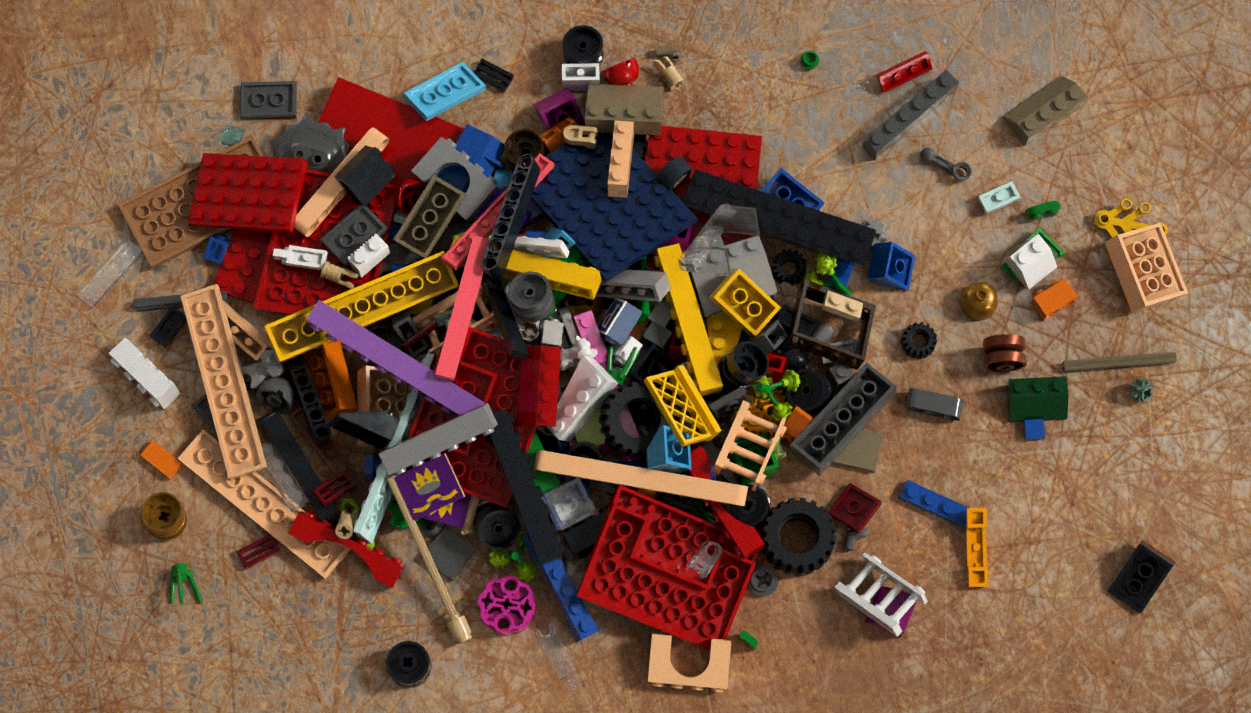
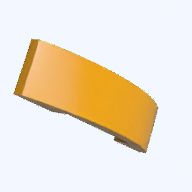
M966 508L968 587H989L986 547L987 508Z

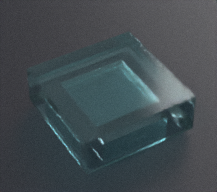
M226 125L221 144L233 146L242 141L244 129Z

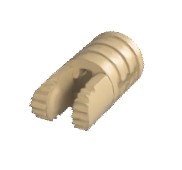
M668 56L663 57L662 62L660 60L653 62L655 68L672 91L684 84L685 80L676 70Z
M327 261L321 271V278H326L336 282V284L353 289L354 284L342 279L344 274L351 278H357L359 274L330 264Z
M342 510L335 529V533L339 538L348 539L352 536L354 522L359 517V511L353 510L351 515L347 514L346 510Z

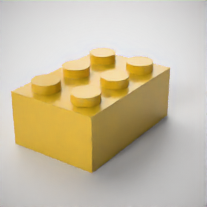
M739 268L733 269L708 297L749 336L755 337L781 308Z

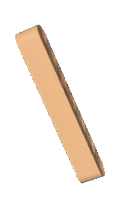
M374 127L371 128L298 212L294 228L304 236L309 237L347 193L334 176L365 145L372 148L376 147L382 152L387 146L389 138Z

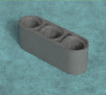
M910 388L905 408L917 413L959 421L964 401L957 397Z

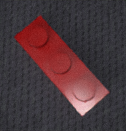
M924 51L876 74L881 91L885 93L933 68L928 53Z

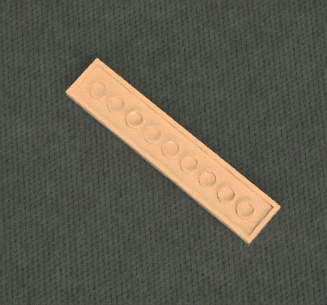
M215 284L181 295L228 478L233 479L265 469L267 464L219 285Z
M202 430L178 457L181 463L272 535L325 580L351 550L336 542H303L288 534L298 513L305 511L257 472L229 479L220 444L205 430Z

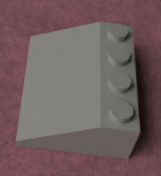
M759 235L686 258L687 271L705 317L723 312L708 297L733 269L739 268L769 297L777 295V289Z

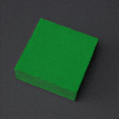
M745 630L738 637L740 641L753 651L758 646V640Z

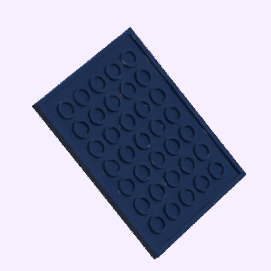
M598 133V136L595 138L597 140L596 147L593 149L565 143L546 155L547 159L554 162L555 167L534 188L531 200L557 229H562L575 241L573 247L591 267L600 271V276L606 283L695 224L697 217L671 189H666L664 185L656 180L657 174L634 150H632L627 198L608 197V176L613 133Z

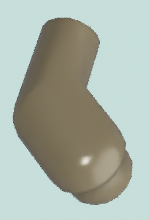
M674 46L655 48L657 57L668 56L673 62H679L682 58L680 51Z

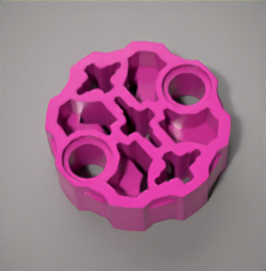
M514 576L494 578L489 581L478 598L480 617L484 625L502 636L523 632L528 628V624L535 617L536 613L532 589L528 584L523 583ZM510 582L516 584V588L512 591L505 589V586ZM493 592L496 593L497 597H502L503 599L495 598ZM490 596L491 603H489L486 609L484 602ZM510 602L512 607H508V610H505L503 605ZM527 603H529L531 610H528L526 615H524L522 608H525ZM501 621H507L509 623V626L506 629H500L498 627Z

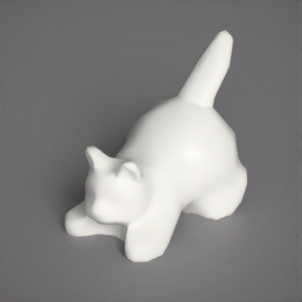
M576 336L575 345L561 351L562 362L560 370L565 371L568 369L569 373L573 374L582 356L594 358L598 354L597 350L590 349L591 344L585 338L581 339L579 336Z

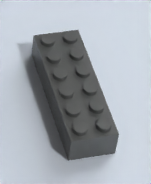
M866 363L790 444V452L820 476L894 397L896 385Z

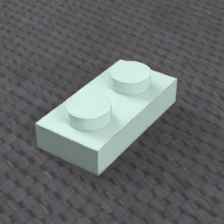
M1013 182L978 196L985 214L1012 204L1021 198Z

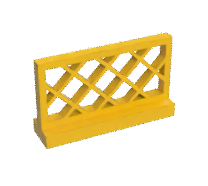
M680 365L672 371L646 377L643 380L681 447L703 440L705 442L711 441L722 431L684 365ZM667 378H669L672 384L666 382ZM653 382L660 384L661 388H656ZM665 388L673 391L672 396L664 392ZM677 394L679 395L682 401L676 398ZM665 398L669 400L670 406L665 404L662 399ZM674 404L682 407V412L674 409ZM686 410L689 412L691 417L685 415ZM672 414L679 417L680 422L675 421ZM684 420L692 424L691 429L683 425ZM696 427L698 428L701 434L695 431ZM682 431L690 435L689 439L686 440Z

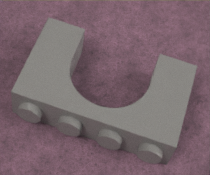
M441 137L411 171L428 185L433 175L438 176L447 167L462 166L466 168L470 176V185L465 193L464 200L456 212L470 223L500 190L496 186L498 182L491 175L486 177L482 173L484 169L479 164L475 163L473 165L468 161L471 157L463 150L458 152L455 149L457 145L450 138L445 140Z

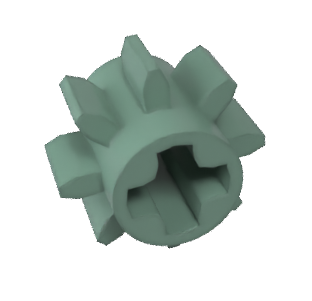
M1137 378L1131 382L1129 386V394L1132 395L1131 399L1136 402L1149 400L1153 394V387L1149 385L1150 381L1144 378L1142 380Z

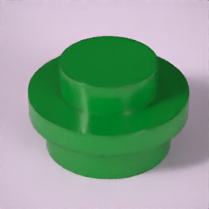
M813 51L805 52L801 56L802 66L806 69L816 68L819 64V56Z

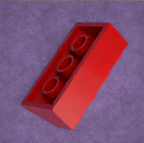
M526 346L529 356L526 360L521 359L517 425L556 427L561 347Z

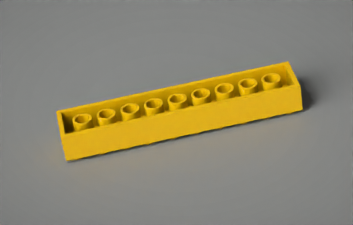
M442 251L322 302L365 328L455 290L459 285L452 268L442 262L441 257L445 254ZM315 305L264 326V330L279 363L331 342L330 339L325 337L326 332L322 330L317 332L309 327L311 323L306 319Z

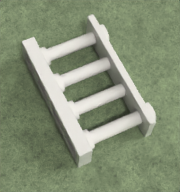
M864 553L862 556L867 565L850 584L845 586L839 581L835 589L840 597L898 637L902 632L899 626V620L917 599L924 604L928 602L924 595L925 591L918 585L914 587L882 565L876 556H869L867 553ZM873 569L881 573L864 595L861 594L859 596L855 593V589ZM887 579L896 584L879 605L876 604L874 606L870 603V599ZM902 589L911 594L894 615L888 616L885 614L884 610Z

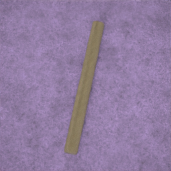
M1175 352L1066 360L1063 361L1062 368L1064 372L1169 364L1177 361V355Z

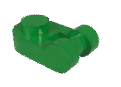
M1051 201L1026 209L1025 213L1027 218H1031L1034 221L1041 219L1042 215L1046 214L1056 216L1061 205L1058 201Z

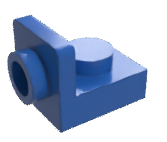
M217 233V236H211L204 258L221 264L230 244L228 236Z
M366 455L365 476L367 480H375L377 467L382 463V460H375L374 455Z

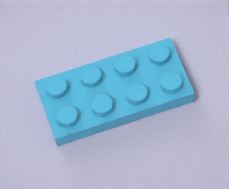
M461 62L404 92L403 98L425 121H428L483 92L486 85L464 62Z

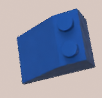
M782 168L777 171L761 190L762 192L816 210H820L825 202Z

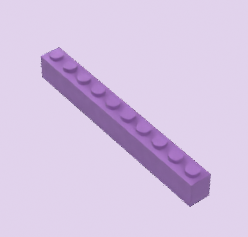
M318 300L306 319L311 323L309 325L310 328L317 332L320 330L326 332L325 337L333 342L337 340L342 342V347L351 353L353 350L360 354L358 357L363 361L369 363L371 360L376 364V369L384 374L386 371L393 374L391 378L400 384L403 381L408 383L410 390L417 394L419 391L426 395L425 399L435 404L437 401L443 405L441 409L450 415L454 412L460 416L485 404L451 381L435 377L436 372Z

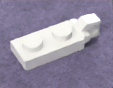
M289 245L284 250L274 248L273 259L280 260L282 264L287 266L322 271L328 252L326 250Z

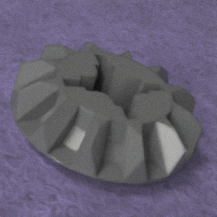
M767 565L754 567L748 588L754 594L761 597L772 594L779 582L776 571ZM767 574L766 582L768 585L762 584V586L758 587L759 580L757 577L763 578Z

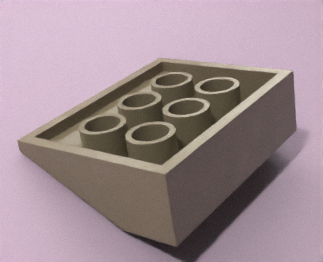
M589 84L585 126L596 127L599 130L598 133H613L615 121L634 122V134L661 135L664 87Z

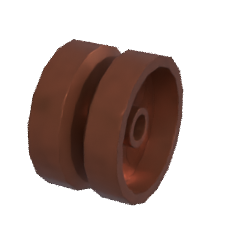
M1001 334L985 338L983 340V351L987 355L984 356V368L996 372H1009L1025 368L1027 365L1026 355L1022 353L1026 349L1025 338L1013 334Z

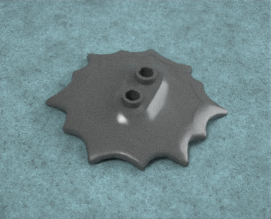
M305 113L300 123L296 125L288 124L284 133L279 138L270 142L274 151L273 157L298 158L299 153L303 152L301 158H305L308 161L307 169L332 174L349 154L350 145L344 139L346 128L332 129L327 122H316L308 113ZM320 156L321 161L316 163V157Z

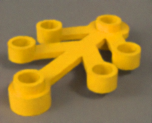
M1126 198L1111 211L1101 210L1097 212L1094 222L1098 228L1106 229L1111 238L1118 235L1113 226L1121 227L1124 233L1133 231L1132 229L1137 230L1150 226V224L1135 222L1134 220L1143 214H1148L1151 210V205L1148 202H1143L1138 209L1123 219L1114 218L1123 210L1127 211L1132 207V201ZM1123 202H1128L1129 207H1124ZM1146 205L1148 211H1143L1142 206ZM1101 217H1107V222H1102ZM1161 223L1166 236L1168 228L1165 224Z

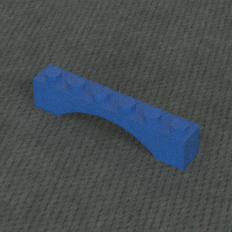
M528 533L524 535L521 539L528 553L551 585L562 608L567 626L576 643L599 631L582 598L576 596L577 589L561 559L540 566Z

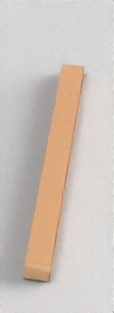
M536 450L533 469L538 471L738 506H745L748 487L743 485L543 450Z

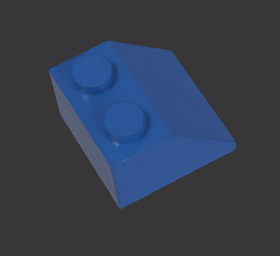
M893 242L874 243L867 279L879 286L909 291L916 255Z

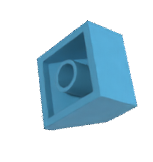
M666 425L660 426L647 448L648 469L675 474L692 470L690 445L681 447L671 427ZM682 431L686 440L689 439V434Z

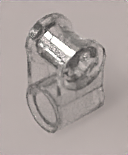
M705 541L689 560L686 568L694 570L700 575L701 579H704L721 556V546L713 541ZM710 545L715 547V552L712 555L707 553Z

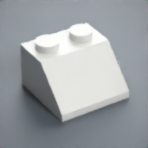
M1039 234L1004 261L1027 290H1030L1057 268L1051 248Z

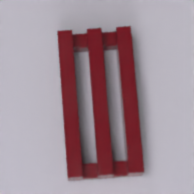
M343 470L314 489L312 493L314 496L316 495L317 500L322 503L324 508L355 488L356 484L348 473ZM342 477L346 478L345 480L335 485L322 495L320 494L321 491H323L324 489H326ZM347 483H349L348 486H346L345 488H343V489L340 490L339 492L335 493L334 495H332L331 497H329V498L326 499V500L324 499V498H326L327 496H329L330 494H332L333 492H335L336 490L340 489L341 487H343L344 485H346Z
M269 534L237 551V554L247 570L281 551L274 537ZM271 540L272 543L243 557V554ZM274 547L273 550H271V551H269V552H267V553H265V554H263V555H261V556L255 558L254 560H252V561L246 563V561L250 560L251 558H253V557H255V556H257V555H259V554H261V553H263V552L269 550L270 548Z

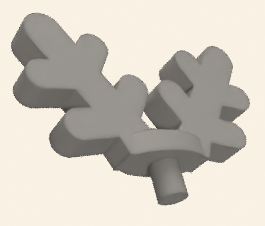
M869 218L867 220L869 224L867 227L875 229L876 235H879L878 239L874 238L871 246L874 247V243H881L882 240L887 241V237H883L884 225L878 226V219L873 221Z

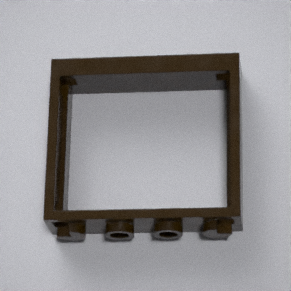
M805 279L798 289L786 344L858 370L865 361L876 305ZM829 290L863 303L860 318L862 323L855 353L797 332L805 298L823 304L825 294Z

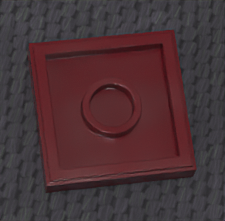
M849 483L827 514H830L833 519L860 534L882 502Z

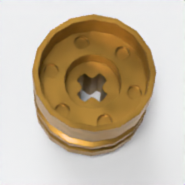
M158 492L149 496L142 505V520L153 537L169 541L176 539L185 530L187 516L176 496L168 492ZM167 517L168 521L165 522L163 518Z

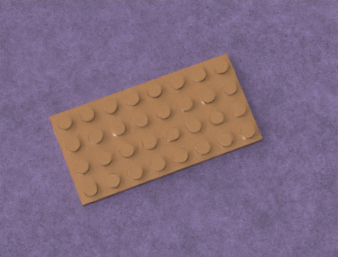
M253 135L217 153L264 156ZM201 162L118 204L152 269L208 241L211 236H217V233L222 234L230 229L198 227L187 224Z

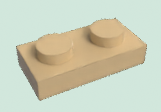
M828 290L824 297L822 310L858 322L861 318L863 303Z

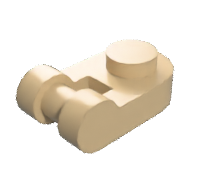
M570 125L563 131L564 140L570 145L586 146L593 149L596 147L597 140L595 138L598 136L599 130L591 126Z

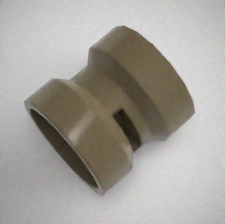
M525 322L519 329L527 345L533 343L539 334V329L533 322Z

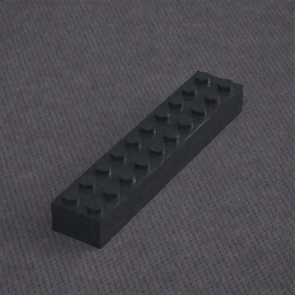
M697 169L693 173L683 201L690 211L826 257H835L840 262L864 269L876 235L875 229Z

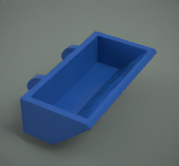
M467 124L456 143L455 149L458 152L463 150L471 158L468 161L473 165L475 163L479 164L484 169L482 173L486 177L491 175L494 169L504 170L505 165L499 162V159L504 152L505 144L494 136ZM462 166L447 167L437 176L464 193L467 192L470 185L469 173Z

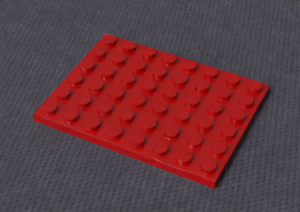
M661 126V135H649L646 163L657 175L667 163L677 156L682 157L692 167V172L688 178L673 191L682 202L685 199L695 169L757 190L762 136ZM691 211L697 217V222L692 225L688 246L702 241L699 231L716 225L720 231L724 246L752 237V231ZM688 247L686 258L706 252L705 248L689 250ZM649 253L647 255V267L660 271L659 267H656L653 256L655 255Z
M306 169L297 214L328 179L331 173ZM387 184L366 205L388 228L389 231L381 237L386 244L396 208L394 193L397 185ZM348 193L344 195L309 237L304 236L295 228L293 232L272 231L254 303L255 310L289 316L315 305L318 300L325 301L351 290L336 284V282L321 278L320 270L287 266L282 264V261L273 259L274 248L284 250L289 245L326 250L328 252L326 262L328 261L330 264L355 272L350 265L346 268L320 241L323 236L359 206ZM383 260L363 277L358 275L357 278H351L344 274L342 280L351 282L355 285L354 288L373 281L380 276Z

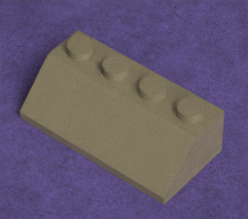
M1061 76L1006 113L1003 119L1026 146L1084 106L1088 96L1076 82Z
M433 175L393 240L411 253L424 259L427 258L466 194Z

